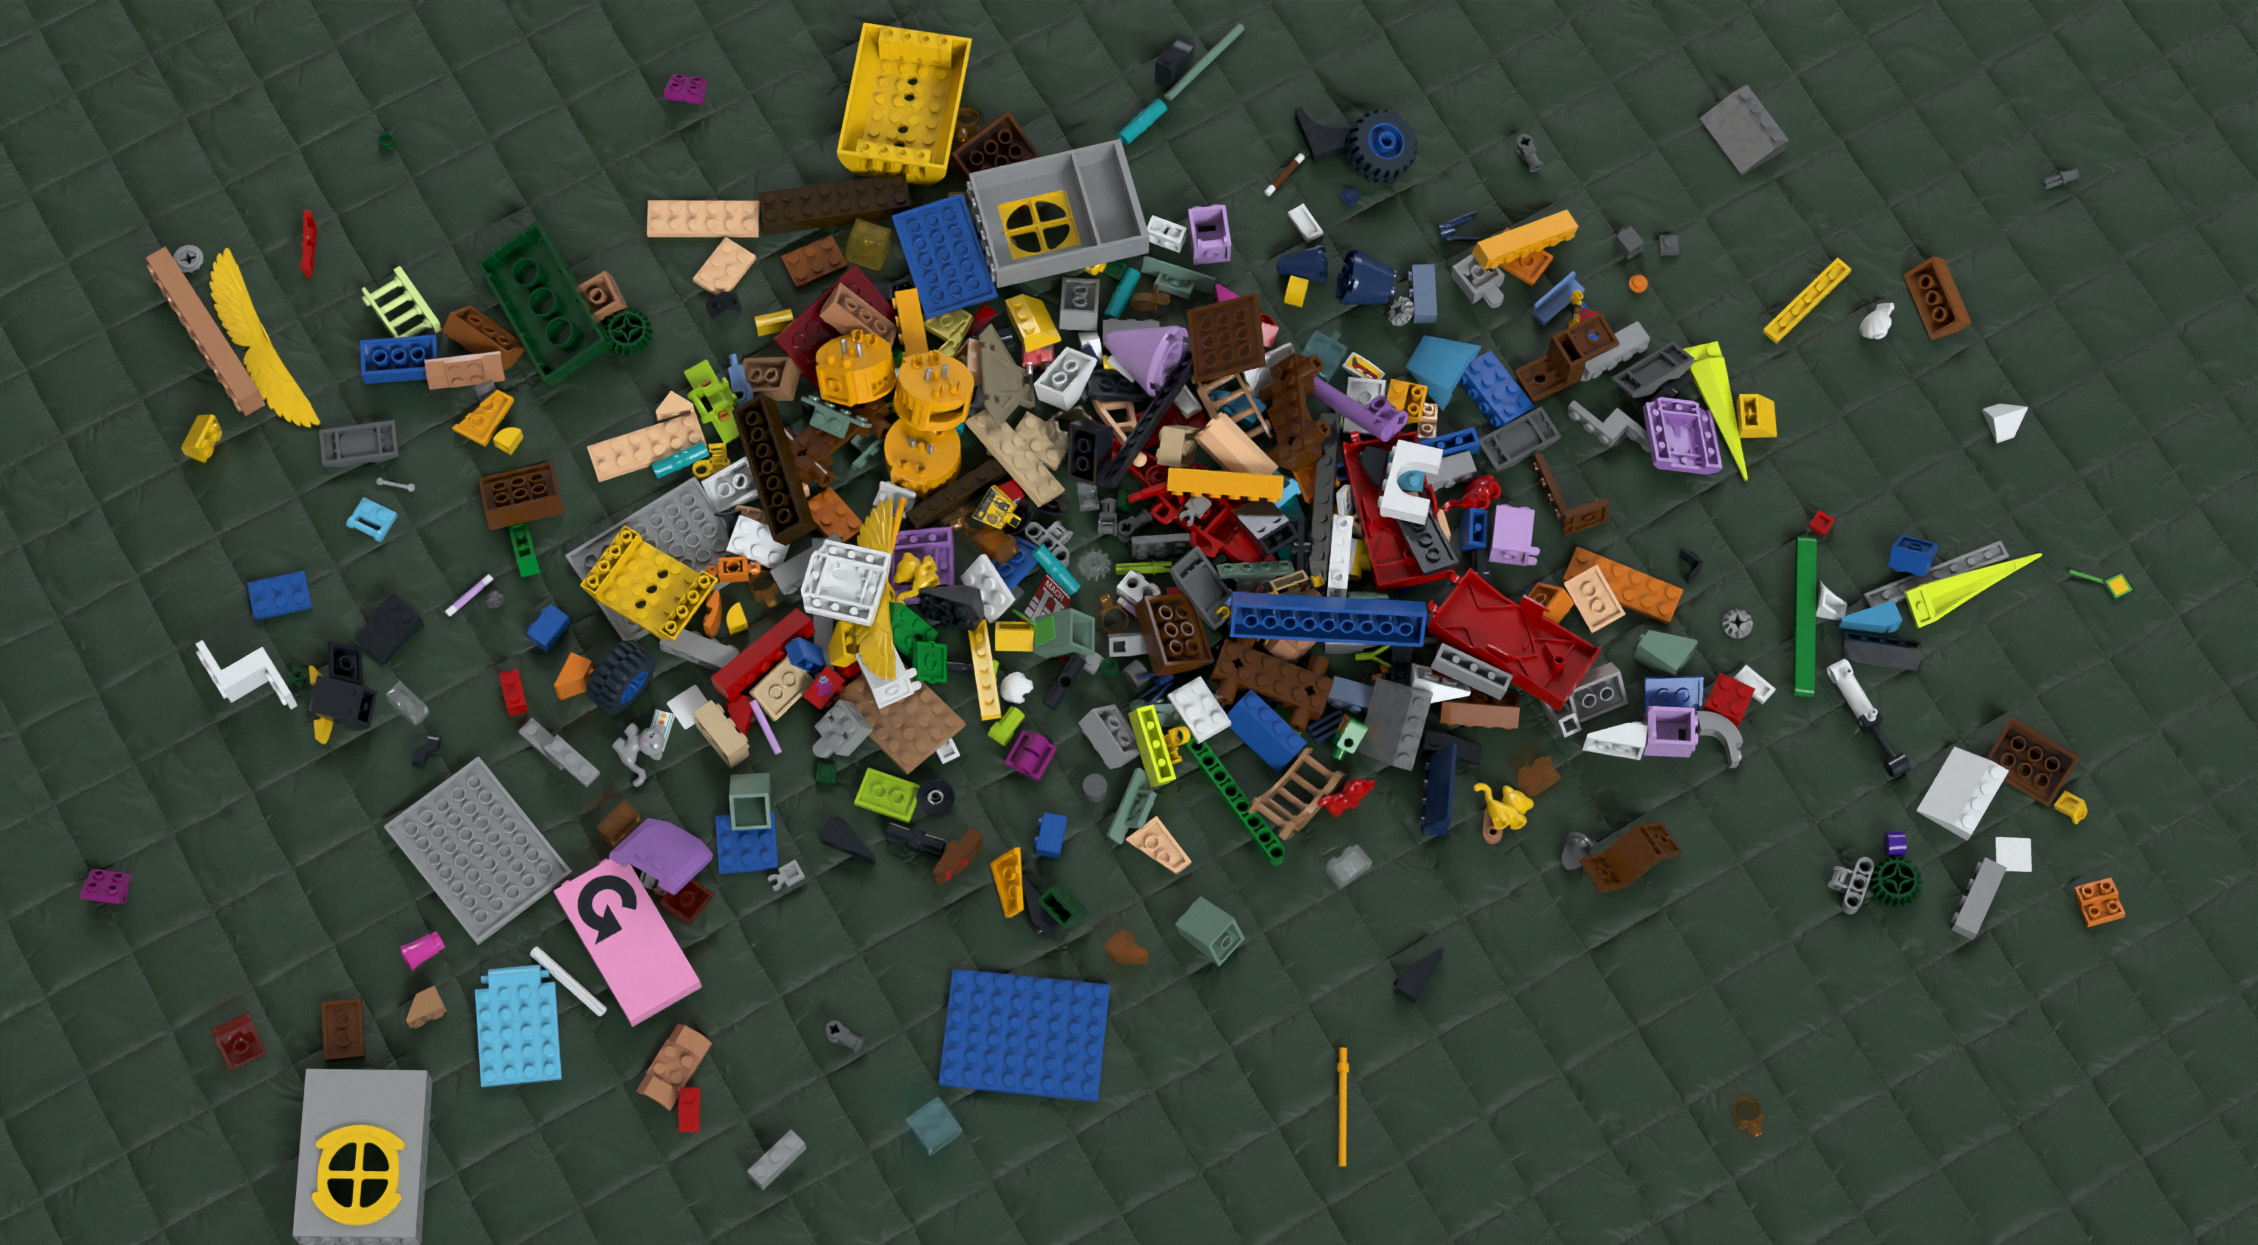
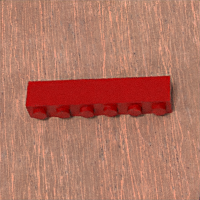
M796 608L711 677L714 689L727 700H732L777 662L781 661L787 655L785 646L793 639L800 637L806 640L816 632L812 619Z

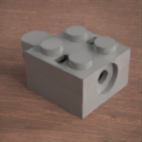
M1471 254L1452 267L1451 277L1472 303L1483 298L1491 308H1497L1502 304L1504 294L1498 287L1503 285L1505 275L1498 266L1493 269L1483 270L1474 255Z
M839 700L814 726L822 737L813 745V752L816 756L828 758L833 752L837 755L849 756L873 731V728L852 702Z

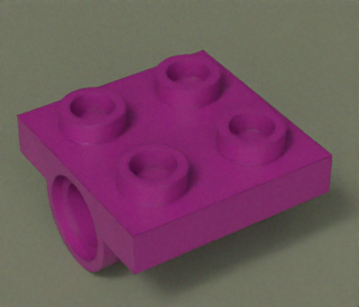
M672 74L664 90V97H666V100L678 102L686 100V103L703 105L708 80L701 77H686L682 74Z
M1023 730L1005 760V765L1039 782L1056 753L1057 747L1050 744L1042 735Z
M92 869L80 892V898L124 904L128 896L131 874Z

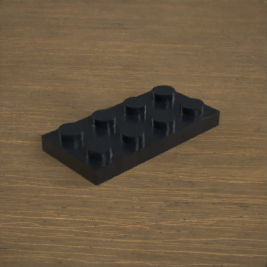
M1430 506L1425 525L1393 518L1423 577L1458 567L1459 561Z

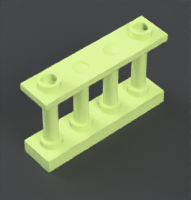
M400 266L394 269L396 275L394 280L373 293L369 294L365 287L362 288L364 303L367 307L369 305L372 307L393 338L413 337L427 328H432L435 333L442 330L440 322ZM397 286H402L405 289L404 294L381 308L374 301ZM407 300L414 302V308L391 322L384 315ZM417 314L424 316V322L401 336L394 330L395 327Z

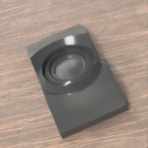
M1671 342L1612 377V381L1631 397H1643L1653 394L1667 380L1678 379L1690 368L1695 360L1694 357L1680 346Z
M1541 406L1480 438L1479 442L1480 448L1496 472L1515 466L1532 454L1543 451L1559 440L1561 435Z
M395 420L319 430L323 467H347L361 462L378 463L399 456Z
M1195 546L1174 564L1169 571L1177 587L1193 604L1198 616L1212 630H1216L1230 617L1228 616L1222 620L1224 617L1223 612L1216 615V611L1222 607L1226 599L1232 595V592L1224 581L1219 578L1218 573L1200 548Z

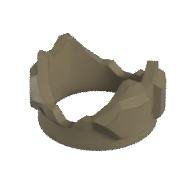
M1072 406L1069 411L1061 410L1047 421L1046 432L1048 438L1058 448L1068 451L1069 434L1059 429V423L1056 420L1067 419L1072 422L1082 419L1092 420V417L1085 413L1082 406Z

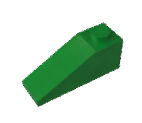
M527 522L508 526L521 577L540 573Z

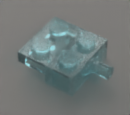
M1315 330L1301 355L1309 357L1312 354H1316L1323 361L1324 370L1319 372L1317 377L1329 383L1347 355L1348 347L1337 342L1341 336L1340 332L1337 333L1335 330L1329 338Z

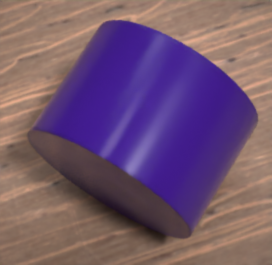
M1904 831L1885 832L1884 848L1886 856H1903L1906 854Z

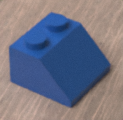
M1901 535L1892 546L1888 567L1893 568L1897 572H1910L1916 577L1926 576L1930 571L1938 544Z

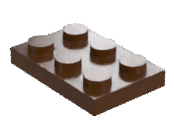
M362 999L321 1002L324 1061L365 1058Z

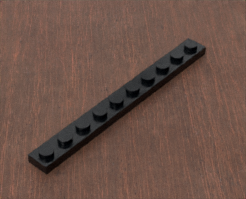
M1192 351L1184 353L1098 481L1101 487L1116 488L1119 485L1121 479L1147 443V440L1155 431L1186 382L1190 379L1194 372Z
M1321 413L1320 419L1325 420L1329 424L1331 435L1321 443L1322 457L1317 459L1308 578L1310 579V576L1317 577L1321 574L1324 584L1315 589L1323 597H1327L1341 415Z

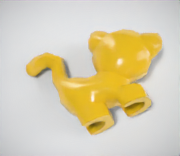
M907 552L903 554L902 560L897 565L894 582H913L912 590L898 595L896 598L897 602L905 605L904 599L919 595L920 589L934 588L940 585L939 577L935 573L937 566L930 555L925 556L921 564L920 559L914 557L912 553Z
M1486 783L1474 785V791L1483 790L1485 792L1487 812L1493 821L1495 829H1504L1509 825L1511 829L1516 830L1522 828L1527 823L1524 814L1534 806V802L1526 797L1524 793L1504 785L1502 789L1504 796L1502 802L1493 800L1492 790Z

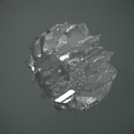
M1092 548L1091 553L1085 550L1084 556L1079 558L1081 563L1078 564V568L1082 570L1081 575H1087L1088 580L1094 577L1095 581H1097L1098 576L1104 579L1105 573L1110 571L1108 566L1111 565V561L1107 559L1108 554H1102L1101 549L1095 552L1094 548Z

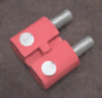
M1053 344L1026 353L1023 345L1021 347L1022 366L1026 369V376L1028 378L1033 377V369H1036V367H1041V369L1046 371L1055 361Z

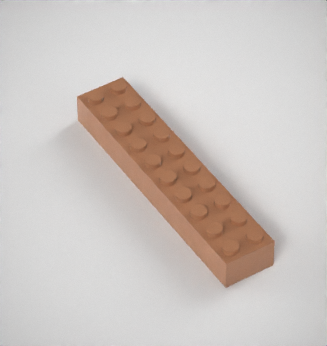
M166 246L146 257L148 261L146 267L150 272V276L159 286L162 295L167 298L170 307L176 312L179 321L187 329L188 335L196 343V347L201 355L203 354L205 357V361L210 369H213L219 383H222L225 392L229 398L231 397L238 412L242 411L247 416L265 406L255 383Z

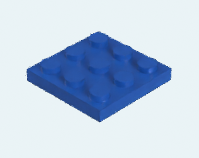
M771 811V828L732 830L731 815L715 816L719 874L778 869L774 811Z

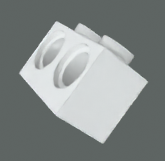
M1153 215L1147 226L1149 242L1180 253L1187 235L1186 227Z
M1132 570L1117 585V594L1125 598L1133 606L1145 594L1151 596L1161 595L1157 585L1148 583L1139 572L1135 573ZM1130 583H1135L1137 587L1130 588L1127 585Z

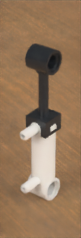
M1842 659L1828 666L1827 673L1834 684H1837L1858 719L1857 724L1863 734L1871 730L1887 755L1888 760L1884 761V767L1891 778H1895L1910 770L1911 766L1905 754H1895L1878 726L1882 723L1883 717L1878 709L1873 708L1854 677L1849 662L1846 659Z

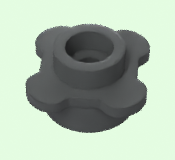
M499 591L488 594L486 596L487 607L497 608L501 606L505 601L504 595Z

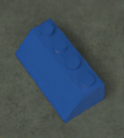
M436 335L360 340L361 376L365 384L427 379L425 360L439 358Z
M1250 690L1227 714L1231 721L1229 728L1277 774L1307 744L1253 690Z

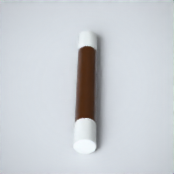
M1299 153L1264 191L1267 196H1270L1305 159L1304 155Z

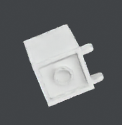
M895 647L896 680H891L888 675L887 680L881 679L880 676L876 677L873 674V670L869 672L867 664L864 665L862 663V656L859 653L855 654L861 672L879 709L914 694V691L921 688L919 681L910 682V678L916 676L917 671L915 668L905 670Z

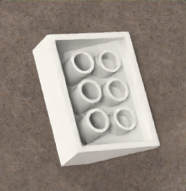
M1954 746L1916 811L1968 841L2009 771L1991 760Z

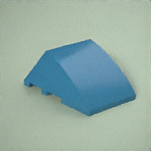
M1424 335L1405 368L1420 385L1428 386L1427 393L1444 411L1453 396L1451 393L1482 346Z

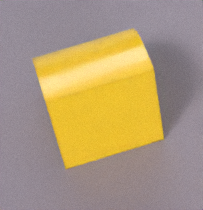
M1290 276L1284 303L1302 307L1309 280Z
M505 428L499 431L493 438L495 447L512 455L523 439L521 429Z
M740 602L733 605L727 614V625L730 635L748 629Z

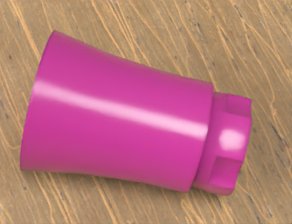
M435 931L430 935L427 934L398 948L407 966L413 971L421 963L439 953L438 951L444 949L445 946Z

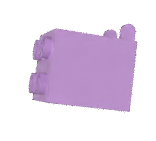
M1213 204L1210 207L1195 206L1192 209H1188L1187 226L1193 265L1230 261L1231 239L1225 205ZM1215 226L1216 231L1198 232L1197 227Z
M1508 504L1496 506L1489 562L1521 566L1536 565L1537 559L1529 557V555L1537 556L1540 553L1539 548L1531 547L1535 510H1531L1528 507L1515 508Z
M1648 706L1643 718V725L1648 726L1643 755L1690 757L1692 751H1695V745L1698 744V733H1695V727L1698 726V715H1695V708ZM1679 730H1686V741L1679 740Z

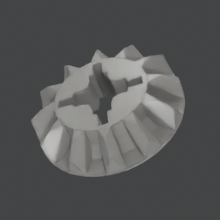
M185 245L175 252L173 259L183 273H193L194 270H199L201 264H203L204 256L198 247ZM187 254L191 257L190 264L185 261L187 260Z
M1403 297L1394 300V304L1390 305L1391 310L1388 312V320L1395 326L1406 324L1413 314L1414 307L1412 301ZM1398 309H1401L1403 311V314L1399 313Z
M1737 608L1729 610L1722 619L1723 630L1730 637L1743 638L1752 630L1753 622L1751 615H1748L1745 610H1738ZM1736 617H1738L1739 622H1742L1739 630L1737 625L1732 623L1735 622Z

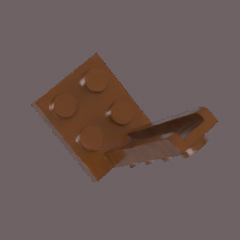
M1534 454L1532 468L1535 473L1538 472L1540 477L1539 483L1547 492V501L1554 507V516L1557 520H1560L1564 536L1607 522L1609 509L1607 498L1595 499L1591 503L1577 505L1573 509L1568 510L1543 454Z

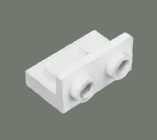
M881 481L873 508H877L880 501L885 503L888 497H891L893 499V515H895L899 497H904L907 500L902 518L906 519V512L914 508L917 501L916 493L910 488L904 487L903 489L898 487L893 482Z

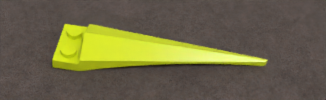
M1718 341L1685 348L1683 350L1694 357L1695 360L1688 371L1691 373L1695 385L1716 421L1744 481H1747L1748 476L1725 360L1722 357Z
M2037 553L1931 581L1905 591L1904 594L1916 628L1937 621L1981 591L2041 557L2042 554Z

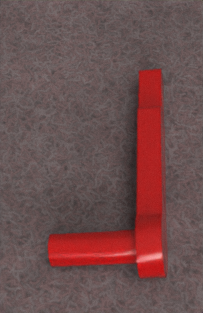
M1168 481L1128 495L1129 502L1146 499L1166 492ZM1176 495L1180 505L1186 503L1184 496Z

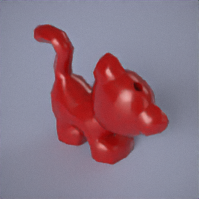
M1488 474L1477 477L1469 485L1465 486L1463 489L1465 495L1461 500H1450L1441 509L1444 513H1447L1454 506L1466 509L1470 507L1487 509L1491 499L1500 497L1501 488L1497 481H1494L1495 477Z
M1362 778L1349 780L1344 784L1343 791L1319 799L1317 805L1319 807L1325 805V808L1332 813L1333 817H1339L1345 809H1355L1359 805V800L1363 799L1369 791L1373 790L1375 780L1369 782Z

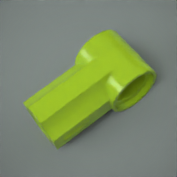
M1011 706L1002 719L991 727L988 736L1001 745L1006 746L1011 740L1014 730L1025 718V715L1018 708Z

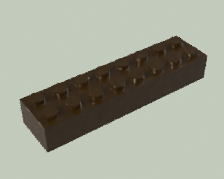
M906 173L759 193L765 236L891 219L893 215L911 210Z
M761 393L733 410L732 413L772 539L777 543L787 546L815 530L816 526L775 400Z

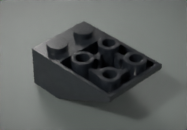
M1259 497V501H1249L1232 512L1263 560L1291 544L1299 537L1289 519L1273 502H1267V498Z
M955 585L919 590L924 618L975 632L985 617L980 589L966 585Z
M318 675L309 713L355 731L368 729L371 726L378 692L362 685Z

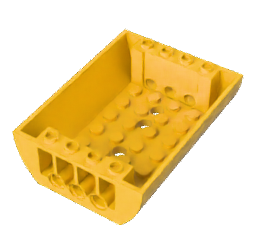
M863 23L837 149V156L841 163L858 176L872 178L906 173L907 183L932 186L940 182L945 177L972 39ZM910 79L918 81L915 85L908 84ZM907 95L914 96L912 101H906L904 98ZM905 127L908 131L902 134L898 132V129ZM898 143H901V144H903L905 147H898V146H895V145L898 144Z

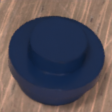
M1346 188L1341 193V200L1345 205L1353 206L1359 201V193L1353 188Z

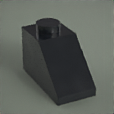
M1366 445L1365 451L1360 452L1358 462L1361 463L1360 470L1372 489L1378 492L1388 451Z

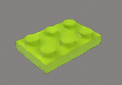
M868 768L854 805L910 823L917 805V791L921 785Z

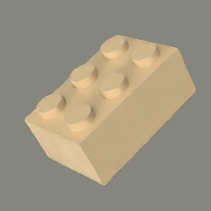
M1183 425L1163 426V429L1159 432V440L1161 442L1160 448L1156 452L1157 464L1177 468L1189 467L1194 464L1198 447L1195 436L1200 432V428Z
M710 700L693 713L695 725L729 768L732 769L749 756L748 739L742 732H737L735 729L736 725L730 717L727 719L724 716L723 708L718 703L715 705Z

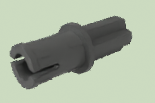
M2076 168L2065 172L2059 171L2056 175L2045 178L2042 183L2046 189L2057 185L2063 186L2069 181L2079 179V172Z

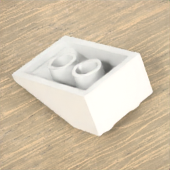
M1066 347L1034 383L1038 399L1069 411L1079 400L1097 363V359Z
M747 457L740 459L701 482L718 511L735 509L737 505H745L759 499Z
M1411 664L1410 687L1433 693L1431 703L1470 696L1469 685L1430 667Z
M1632 722L1589 733L1584 742L1583 750L1640 760L1645 748L1648 726L1643 725L1641 722Z

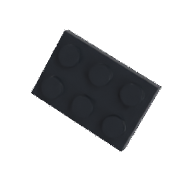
M1093 369L1086 383L1089 400L1145 402V390L1136 380L1131 382L1118 370Z

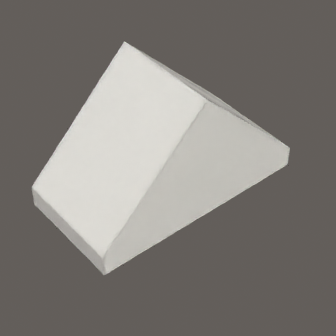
M1097 331L1079 332L1078 338L1081 350L1091 345L1100 360L1095 366L1102 365L1101 343Z

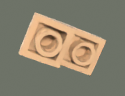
M1424 403L1421 421L1417 423L1418 442L1436 437L1438 404Z

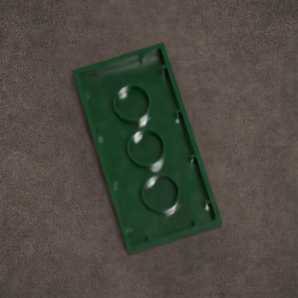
M535 221L477 261L480 270L542 380L548 385L554 387L613 346L548 229L540 222Z

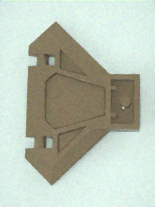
M989 324L979 335V341L983 344V348H980L983 393L987 396V400H984V406L996 426L1000 427L1018 405L1029 409L1035 407L1033 377L1028 378L1026 376V369L1016 365L992 324Z

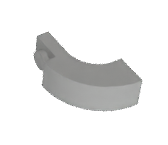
M1540 700L1552 725L1564 738L1582 730L1576 713L1566 703L1558 711Z
M1697 711L1698 726L1696 727L1698 736L1709 735L1717 738L1725 748L1729 768H1736L1742 759L1741 751L1738 748H1741L1743 743L1742 736L1736 726L1720 714L1709 711Z

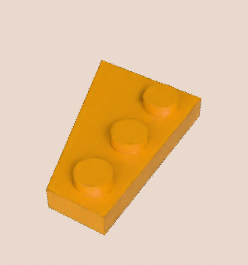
M497 389L474 412L465 416V419L460 424H456L452 428L453 431L486 447L513 404L514 398Z
M1013 848L990 863L1005 917H1013L1024 910L1020 848Z

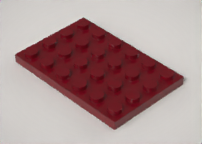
M853 265L773 339L819 393L820 388L816 371L817 351L828 341L843 336L836 328L826 323L820 317L823 305L840 282L896 325L895 316H898V314L857 265Z

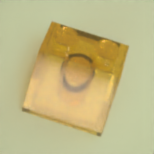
M856 219L850 233L844 259L880 271L892 242V230Z

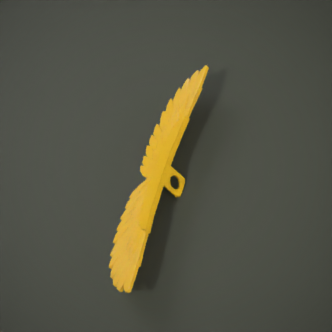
M225 248L223 256L219 253L217 263H213L214 272H210L212 281L209 282L210 288L213 291L211 296L217 303L214 304L217 313H219L218 317L222 321V326L229 330L227 334L233 338L231 340L234 344L250 347L245 354L244 365H247L248 374H250L251 379L255 382L262 399H267L270 409L274 408L279 417H282L283 414L288 422H291L292 419L298 426H301L302 423L305 427L310 428V422L317 426L320 425V421L311 407V403L273 348L253 307L239 267L229 248Z
M888 497L885 503L880 501L877 508L872 509L870 517L866 516L865 526L861 525L860 536H857L859 547L890 553L893 524V499L891 497ZM887 577L872 625L866 626L857 623L854 625L856 627L855 635L857 636L856 644L859 646V655L862 656V663L864 665L867 664L868 671L871 672L873 670V674L876 677L880 676L883 680H887V675L891 680H896V656L889 611V602H896V594L889 584Z

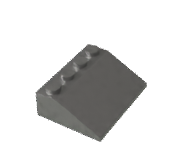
M1748 85L1731 93L1699 118L1701 124L1740 176L1784 152L1789 142L1788 138Z
M1377 678L1364 723L1368 729L1358 745L1357 752L1392 766L1412 771L1433 693Z

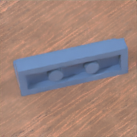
M1574 271L1534 304L1532 315L1544 327L1571 304L1570 297L1574 291L1580 290L1582 294L1584 293L1585 289L1575 280L1576 273Z

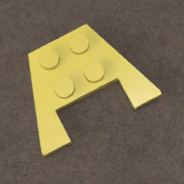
M963 309L926 320L925 314L922 315L924 329L946 341L938 351L941 352V355L954 358L974 320L973 316ZM898 327V330H897V333H898V334H901V328H900V327Z

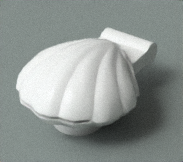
M1877 304L1876 310L1866 316L1861 322L1860 334L1864 338L1869 339L1883 338L1891 326L1892 320L1889 315L1894 310V304Z

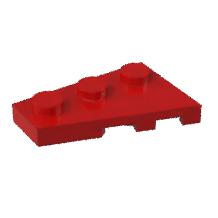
M304 210L303 242L301 246L303 259L300 260V270H303L305 277H313L317 225L311 210Z

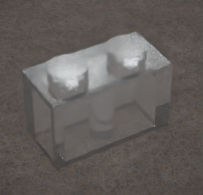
M400 681L386 693L389 703L415 727L430 714L427 706Z
M1358 844L1354 847H1347L1342 852L1343 855L1339 858L1334 857L1327 863L1326 873L1340 890L1371 868L1372 861Z

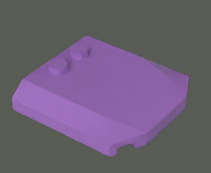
M1665 397L1657 398L1651 403L1647 402L1643 406L1652 461L1657 469L1708 475L1717 473L1723 468L1713 416L1710 410L1704 411L1694 401Z
M951 527L898 531L888 574V582L894 589L896 598L900 593L912 590L913 582H894L897 565L902 560L903 554L907 552L919 558L921 564L925 556L930 555L937 566L935 573L940 581V585L936 587L955 586L954 539ZM920 595L904 599L905 605L920 604Z
M647 818L614 848L609 855V859L623 867H626L629 863L658 879V886L673 895L699 873L713 857L712 852L701 839L670 822Z

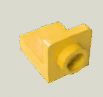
M2067 791L2054 804L2055 809L2070 816L2074 824H2078L2087 814L2085 801Z

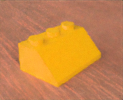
M1024 294L1005 300L1008 317L1026 353L1061 341V337L1042 300Z

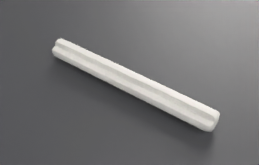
M539 947L532 949L530 952L531 957L546 970H549V973L598 1016H602L606 1012L607 1008L544 951Z

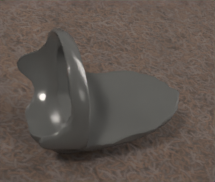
M1571 830L1566 837L1567 843L1562 854V863L1567 870L1580 867L1579 861L1583 857L1588 856L1595 843V840L1592 842L1586 835L1572 832Z

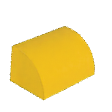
M791 309L754 317L758 337L782 332L794 320Z
M996 621L995 651H1034V626L1028 622Z

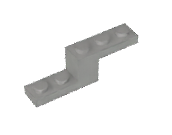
M1575 400L1569 405L1567 413L1570 418L1581 423L1587 432L1596 435L1602 444H1607L1611 447L1626 432L1631 440H1636L1646 452H1651L1647 431L1617 408L1602 423Z
M533 718L518 731L523 738L560 770L565 768L586 788L599 776L600 772L560 736L556 735L553 737Z

